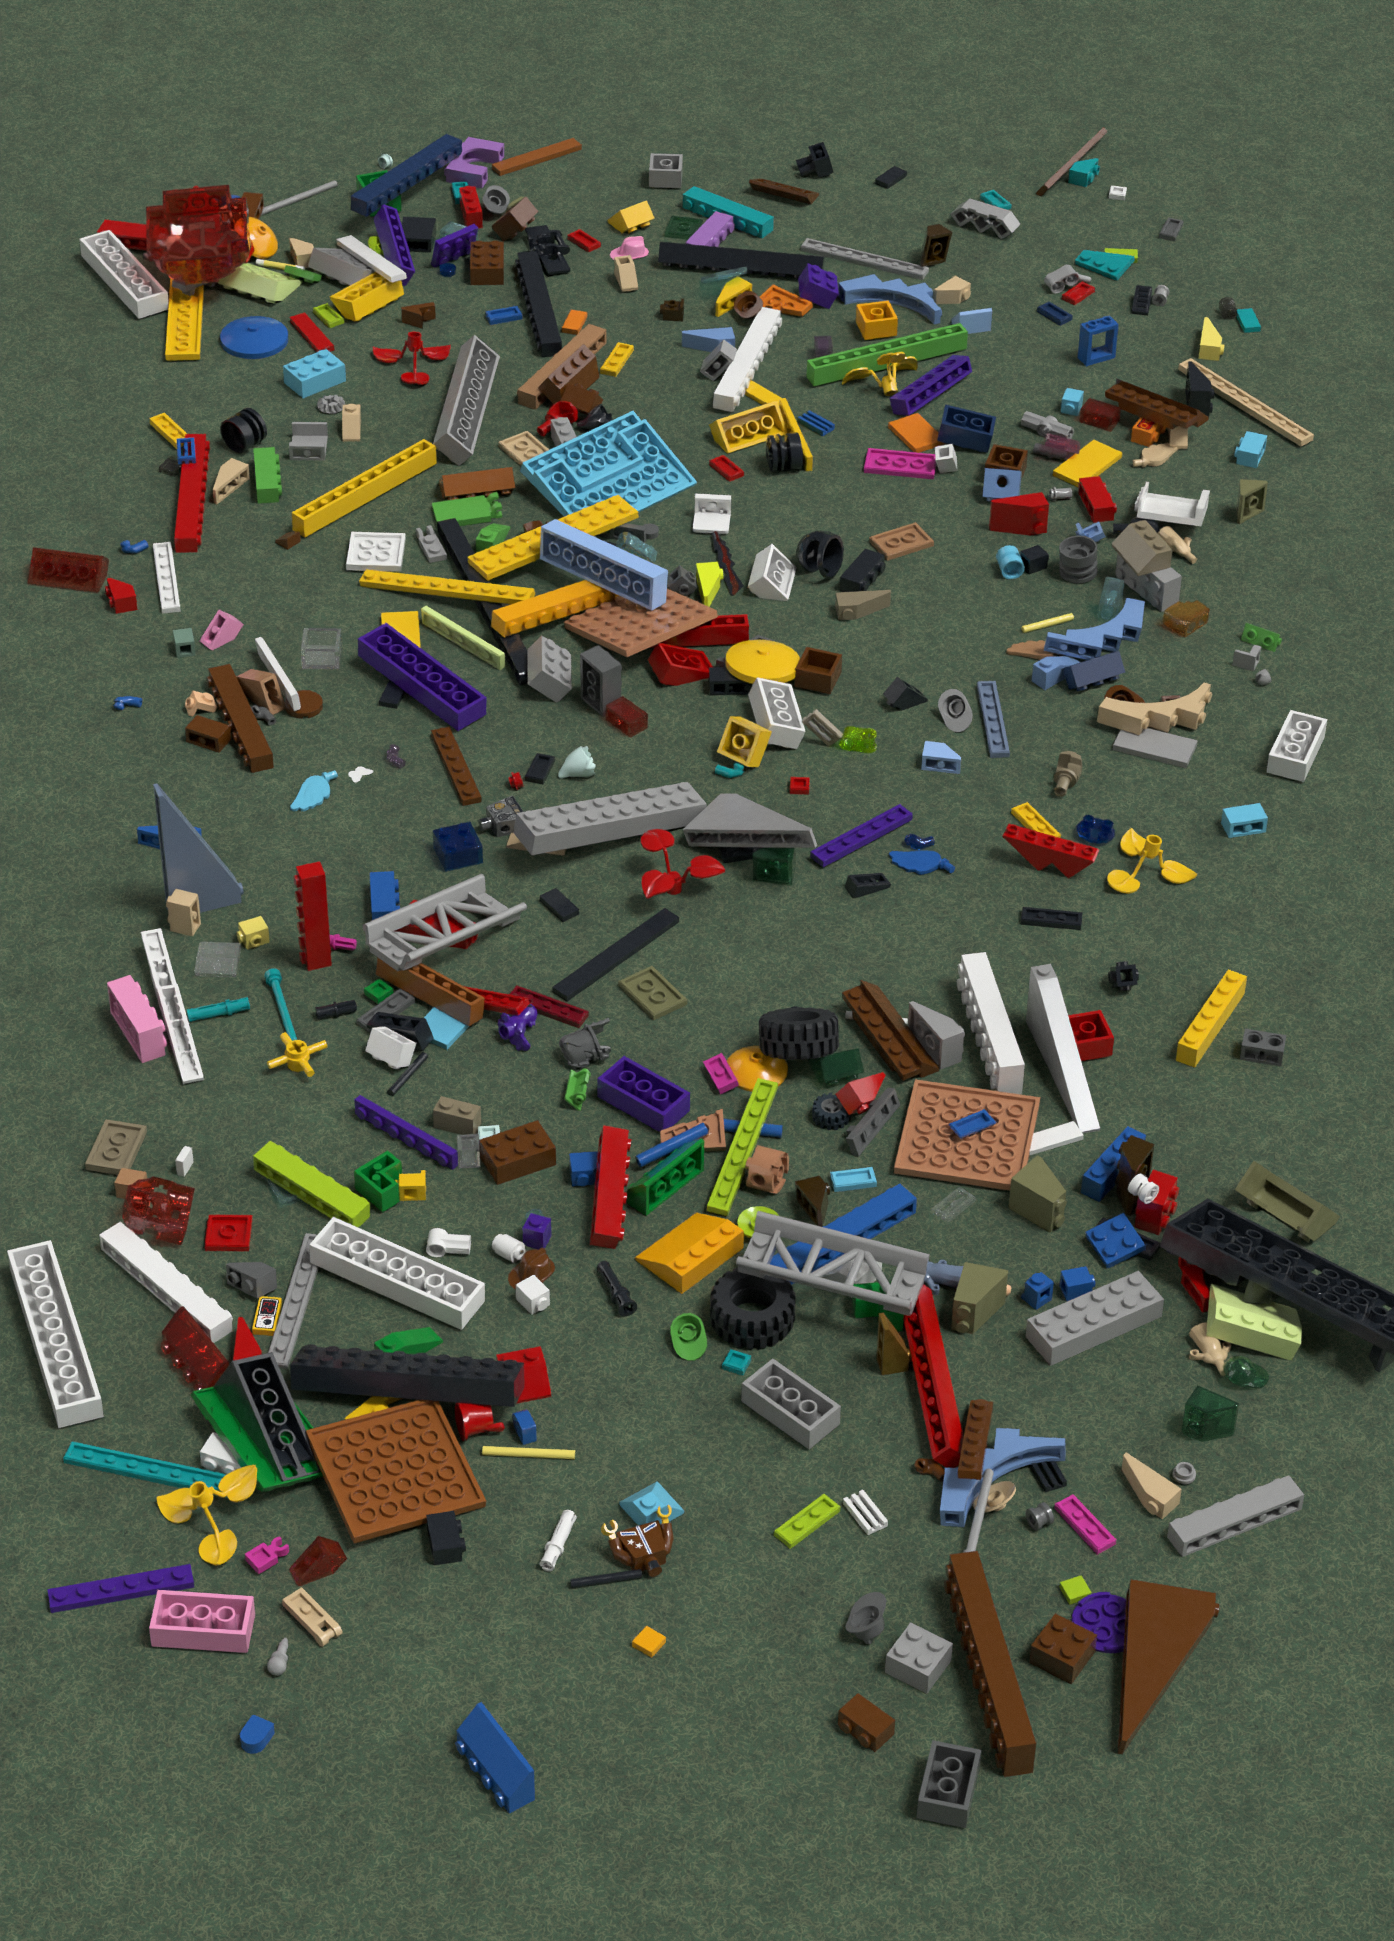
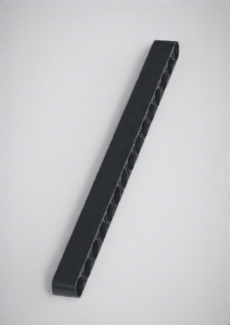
M456 518L437 521L438 534L464 581L490 583L489 580L487 581L468 563L467 557L475 553ZM474 600L500 650L505 653V659L519 685L528 684V651L519 634L515 633L503 637L491 627L492 611L502 608V603Z

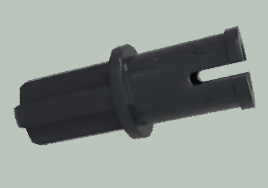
M355 1000L341 1003L333 1002V1004L315 1007L317 1020L334 1016L338 1018L339 1015L357 1011Z

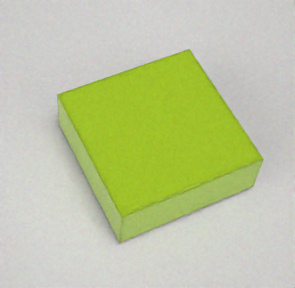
M1082 1575L1062 1581L1059 1585L1069 1605L1077 1603L1084 1597L1092 1594Z

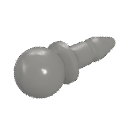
M283 1638L278 1645L277 1651L272 1653L267 1663L269 1673L274 1676H279L286 1670V1663L288 1661V1656L286 1655L288 1649L287 1638Z

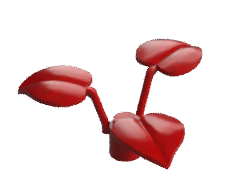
M412 331L408 333V341L405 340L402 352L396 349H381L373 346V355L380 362L394 363L398 359H402L408 347L409 351L413 352V373H403L401 380L407 384L417 383L424 385L429 382V375L424 372L417 373V352L421 349L420 353L423 356L433 360H442L449 356L451 344L424 348L421 333Z
M652 829L644 832L641 837V845L645 850L650 852L663 850L667 873L664 872L662 874L658 870H651L642 876L641 886L646 899L665 892L671 895L679 894L682 890V883L686 882L689 872L692 877L699 879L717 876L725 872V868L715 858L701 855L690 861L691 866L687 867L683 877H681L678 872L671 871L666 848L674 845L673 835L663 829Z

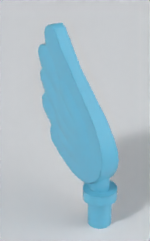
M335 770L328 773L323 772L322 776L307 778L302 784L296 799L291 804L290 809L292 811H306L314 808L316 805H321L324 799L330 797L328 782L338 777Z

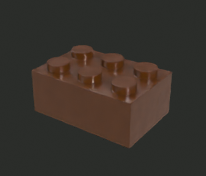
M504 241L471 242V285H504Z
M538 1120L479 1140L480 1159L497 1185L556 1165V1147Z

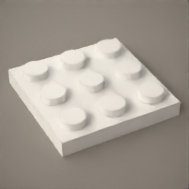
M351 532L346 569L365 571L368 569L401 572L406 534Z

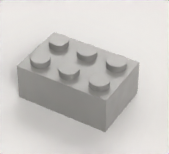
M541 636L528 648V685L553 701L559 702L572 689L571 654L566 649L556 645L552 640Z

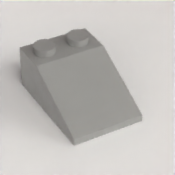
M914 1001L909 1002L908 1027L941 1070L961 1062L963 1037L965 1036L963 1028L958 1026L953 1019Z

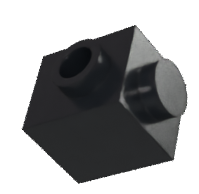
M1039 545L1020 551L1025 567L1024 570L1029 575L1047 569L1049 554Z

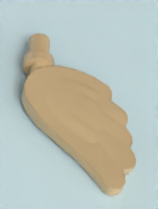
M1170 443L1151 445L1149 448L1142 450L1141 459L1133 460V467L1142 466L1144 468L1147 465H1162L1179 449L1178 447H1170Z

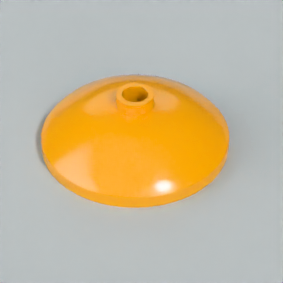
M242 217L236 221L233 232L236 231L242 237L251 238L255 250L252 256L268 259L277 252L278 242L276 236L267 224L253 217Z
M748 1046L739 1049L727 1059V1063L739 1083L737 1087L750 1092L753 1091L758 1078L777 1082L779 1086L784 1082L788 1074V1065L785 1059L766 1056L761 1052L759 1046Z

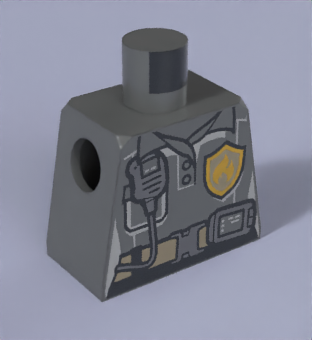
M509 796L486 807V818L478 820L481 831L492 829L496 837L507 836L513 833L516 814L524 812L514 796Z

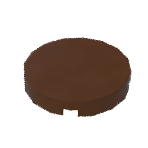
M310 690L297 691L301 706L299 710L294 711L288 700H285L287 713L299 719H303V716H308V718L314 717L323 709L322 697Z

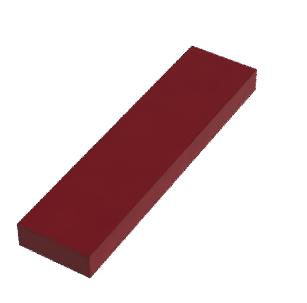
M517 985L510 992V995L528 998L529 1003L537 1009L538 1014L576 1028H580L589 1016V1011Z

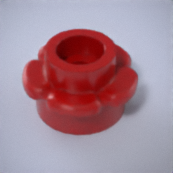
M511 772L512 776L508 777L511 787H515L516 790L524 787L520 773Z

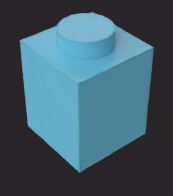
M1067 388L1062 398L1061 413L1078 416L1083 404L1084 391Z

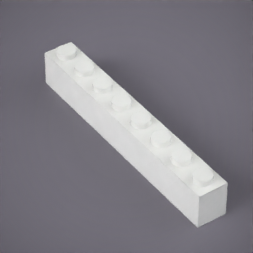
M119 1222L99 1235L102 1251L210 1344H214L233 1331V1318L230 1312L222 1309L215 1299L209 1298L201 1287L195 1286L171 1262L168 1263L162 1258L157 1250L154 1251L144 1239H140L135 1235L130 1227L127 1228L123 1223Z

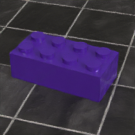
M625 1056L597 1078V1097L659 1132L672 1127L690 1111V1092Z

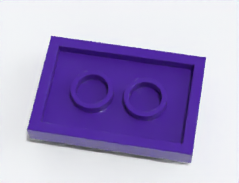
M472 224L436 240L431 265L436 268L452 260H457L465 254H470L471 242L476 241L478 227Z

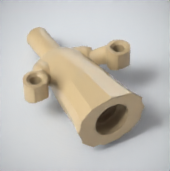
M1170 526L1163 527L1158 532L1173 552L1185 557L1192 564L1197 561V558L1190 553L1191 538L1185 537L1183 540Z
M1206 1322L1194 1326L1190 1330L1189 1336L1194 1340L1202 1353H1199L1196 1349L1191 1350L1189 1358L1215 1364L1220 1375L1228 1374L1229 1370L1224 1360H1226L1231 1349V1343L1224 1342L1221 1348L1219 1339L1206 1336Z

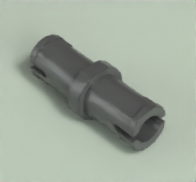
M1035 443L1033 449L1035 450L1033 451L1034 454L1047 456L1048 459L1056 458L1066 461L1070 456L1068 454L1070 450L1059 449L1054 445L1046 446Z

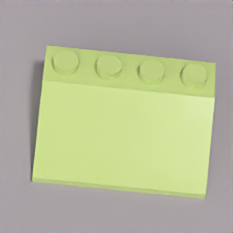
M222 263L221 266L230 268L233 263ZM238 263L230 272L219 277L218 283L224 285L223 288L230 290L235 288L238 289V293L252 294L251 297L258 299L263 297L266 298V302L275 303L276 301L284 300L303 283V280L249 263ZM220 269L219 274L225 272L226 270Z
M1211 1284L1206 1336L1283 1359H1293L1301 1345L1302 1326L1295 1308L1275 1302L1270 1304L1246 1303L1242 1301L1245 1293Z

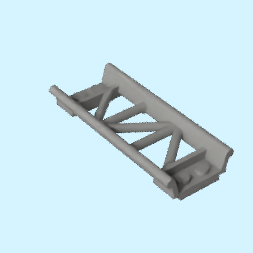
M479 874L363 924V930L366 935L365 944L370 947L372 954L396 971H404L422 963V958L496 925L503 927L520 919V914L527 909V905L523 902L507 908L485 893V877L483 874ZM456 910L483 914L488 918L474 923ZM437 912L443 934L422 919ZM446 914L466 928L452 934ZM409 924H415L433 938L395 932V930ZM407 942L424 944L426 946L416 949Z
M758 1211L752 1238L744 1256H738L736 1265H738V1272L760 1278H764L765 1275L884 1305V1310L910 1316L924 1283L930 1255ZM781 1237L812 1245L802 1272L797 1268ZM822 1247L845 1253L811 1273ZM776 1249L788 1269L770 1265ZM854 1259L845 1283L821 1278ZM863 1260L868 1264L885 1294L853 1286ZM877 1262L897 1266L891 1285Z

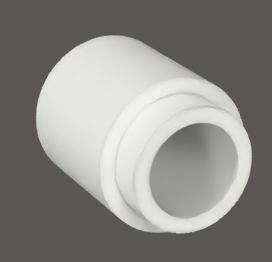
M499 1234L493 1240L492 1249L495 1250V1253L513 1263L521 1260L522 1255L525 1253L524 1243L507 1234Z

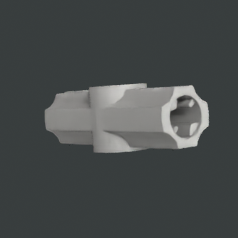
M1026 411L1021 419V425L1036 430L1040 436L1045 438L1050 435L1069 442L1074 434L1072 427L1059 423L1053 416L1045 418Z

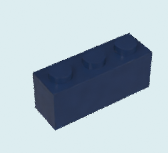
M1119 651L1063 668L1069 690L1076 688L1077 691L1087 689V684L1090 683L1093 686L1104 683L1103 679L1106 678L1109 681L1120 678L1119 674L1125 673Z

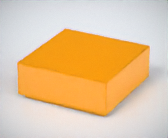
M646 1626L632 1641V1647L652 1658L666 1643V1637Z

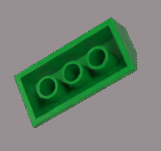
M698 1139L685 1143L680 1148L675 1149L666 1159L660 1161L652 1170L646 1172L642 1178L632 1183L627 1189V1204L647 1216L703 1172L704 1140Z

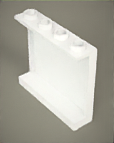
M1146 482L1145 487H1141L1134 511H1137L1138 518L1202 526L1208 508L1209 490H1203L1200 499L1195 500L1148 493L1149 482Z

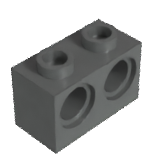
M1245 1029L1240 1060L1282 1066L1286 1035Z

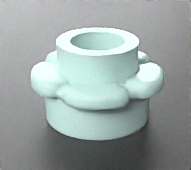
M382 154L378 158V163L381 168L386 169L392 166L393 160L388 154Z

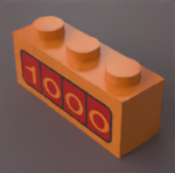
M1140 417L1132 428L1131 442L1150 447L1154 442L1158 441L1160 434L1165 432L1166 427Z

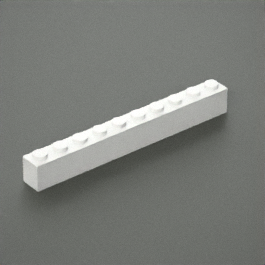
M762 307L736 352L734 361L729 365L714 392L713 408L733 412L735 407L739 406L740 398L744 397L745 388L749 387L750 379L753 380L755 371L759 368V362L763 361L764 353H767L769 345L773 342V336L777 335L778 327L780 328L782 325L780 310Z

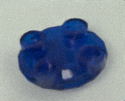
M1085 815L1076 828L1078 835L1090 843H1107L1115 836L1113 821L1094 818L1092 815Z

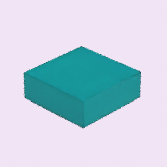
M730 1349L722 1364V1369L743 1376L751 1362L752 1356Z

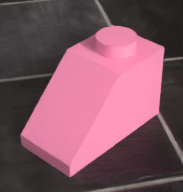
M218 610L201 637L200 642L210 650H214L234 640L244 624L234 616Z

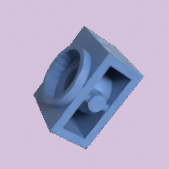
M985 468L983 497H987V501H991L997 498L1019 496L1022 471ZM999 478H1006L1007 485L1005 487L998 485Z

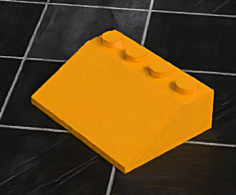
M696 1212L637 1255L635 1260L683 1294L743 1249L744 1230L728 1219Z

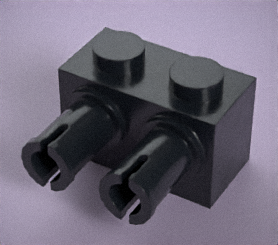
M824 142L808 146L809 156L796 159L801 177L815 173L819 178L834 173Z

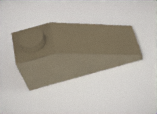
M891 590L836 593L835 608L838 620L859 619L889 607Z

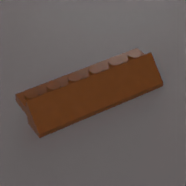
M1117 378L1116 384L1105 391L1106 398L1119 402V409L1172 430L1178 426L1185 429L1190 426L1198 428L1209 420L1208 416L1195 408Z
M860 980L859 986L842 992L843 1000L852 1011V1018L892 1072L896 1071L902 1080H906L915 1075H919L922 1078L939 1071V1067L877 985Z

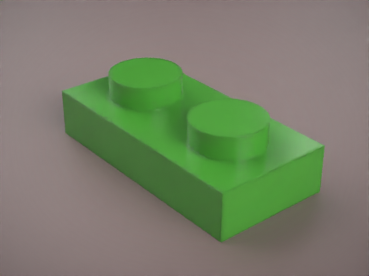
M286 265L284 272L290 274L289 277L296 279L302 277L308 283L320 281L322 276L295 266Z

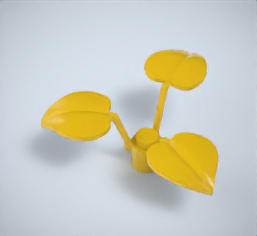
M904 352L883 354L877 359L878 365L887 364L888 375L882 378V382L873 370L863 367L849 371L843 378L842 385L851 380L862 379L872 375L879 384V387H883L885 396L894 395L898 392L896 370L911 369L917 371L918 362L915 357H906Z
M1131 828L1122 837L1120 848L1127 855H1139L1141 858L1132 875L1123 870H1113L1108 874L1107 882L1114 890L1121 893L1137 891L1140 887V882L1134 879L1145 857L1153 859L1157 855L1159 866L1162 868L1161 875L1172 883L1181 884L1196 878L1197 873L1176 861L1167 860L1163 864V850H1160L1162 839L1157 835H1148L1145 839Z
M249 1465L228 1473L221 1479L218 1485L221 1492L215 1490L212 1486L208 1488L204 1482L198 1481L193 1483L190 1488H181L157 1497L161 1513L167 1520L176 1524L188 1521L192 1516V1510H196L197 1506L203 1508L215 1533L206 1536L199 1545V1554L205 1562L215 1566L221 1565L233 1556L237 1547L235 1534L229 1529L219 1533L208 1510V1507L213 1502V1494L221 1498L227 1496L232 1502H240L249 1498L256 1488L257 1467Z

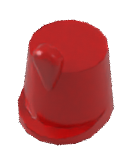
M455 1404L456 1426L462 1441H467L468 1436L486 1431L502 1432L505 1429L502 1422L493 1424L490 1405Z

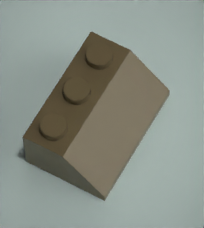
M1146 520L1129 524L1112 542L1114 550L1137 576L1167 569L1171 566L1172 549Z

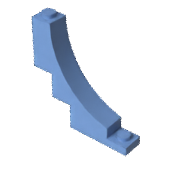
M1126 598L1123 609L1115 618L1096 627L1067 630L1066 635L1048 632L1044 651L1090 660L1099 657L1102 649L1114 652L1119 651L1122 639L1138 642L1142 629L1145 601Z

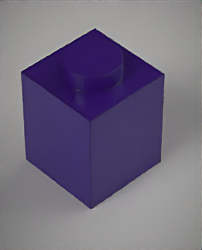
M530 1213L523 1226V1243L527 1247L539 1250L546 1247L552 1236L551 1218Z

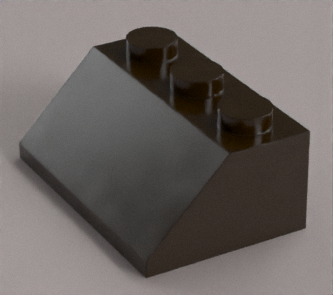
M1133 1135L1126 1142L1123 1141L1119 1148L1121 1157L1117 1164L1119 1173L1115 1180V1184H1117L1116 1194L1126 1215L1129 1216L1136 1209L1139 1196L1131 1194L1128 1191V1186L1138 1174L1144 1175L1147 1179L1149 1178L1155 1145Z

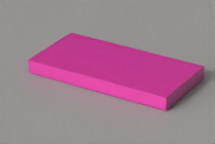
M868 448L864 473L934 479L937 465L935 454Z

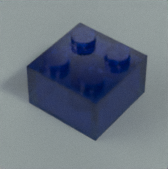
M471 822L433 830V848L445 872L483 863V846Z

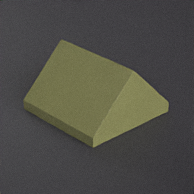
M1240 479L1236 507L1238 524L1264 511L1267 481Z

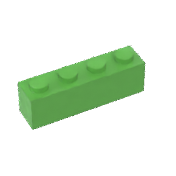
M275 447L253 448L258 504L279 502V496L282 495L279 454H275Z

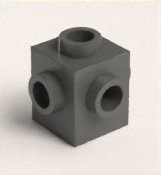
M680 565L667 577L668 587L671 591L683 596L692 594L697 588L695 575Z

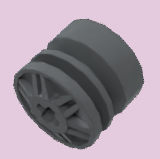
M1071 536L1060 543V576L1065 581L1071 583H1085L1093 580L1098 571L1096 542L1086 536Z

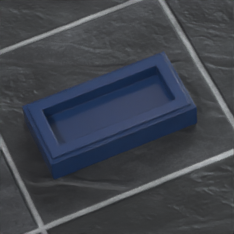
M1051 302L1037 307L1038 313L1060 326L1071 321L1073 315Z

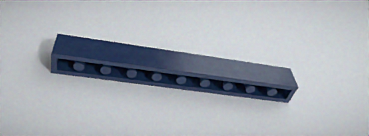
M445 134L351 195L350 210L367 217L383 204H387L460 156L462 153V140Z

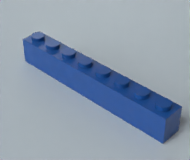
M898 1184L823 1227L871 1239L915 1214L917 1198L901 1184ZM798 1241L786 1247L799 1271L802 1272L812 1245ZM822 1247L811 1273L845 1253ZM779 1253L773 1255L770 1265L788 1269Z

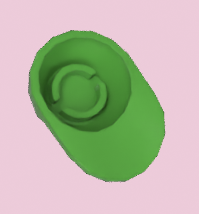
M684 1313L677 1316L671 1324V1337L674 1349L682 1359L695 1361L702 1357L707 1348V1337L703 1322L697 1315L692 1313Z

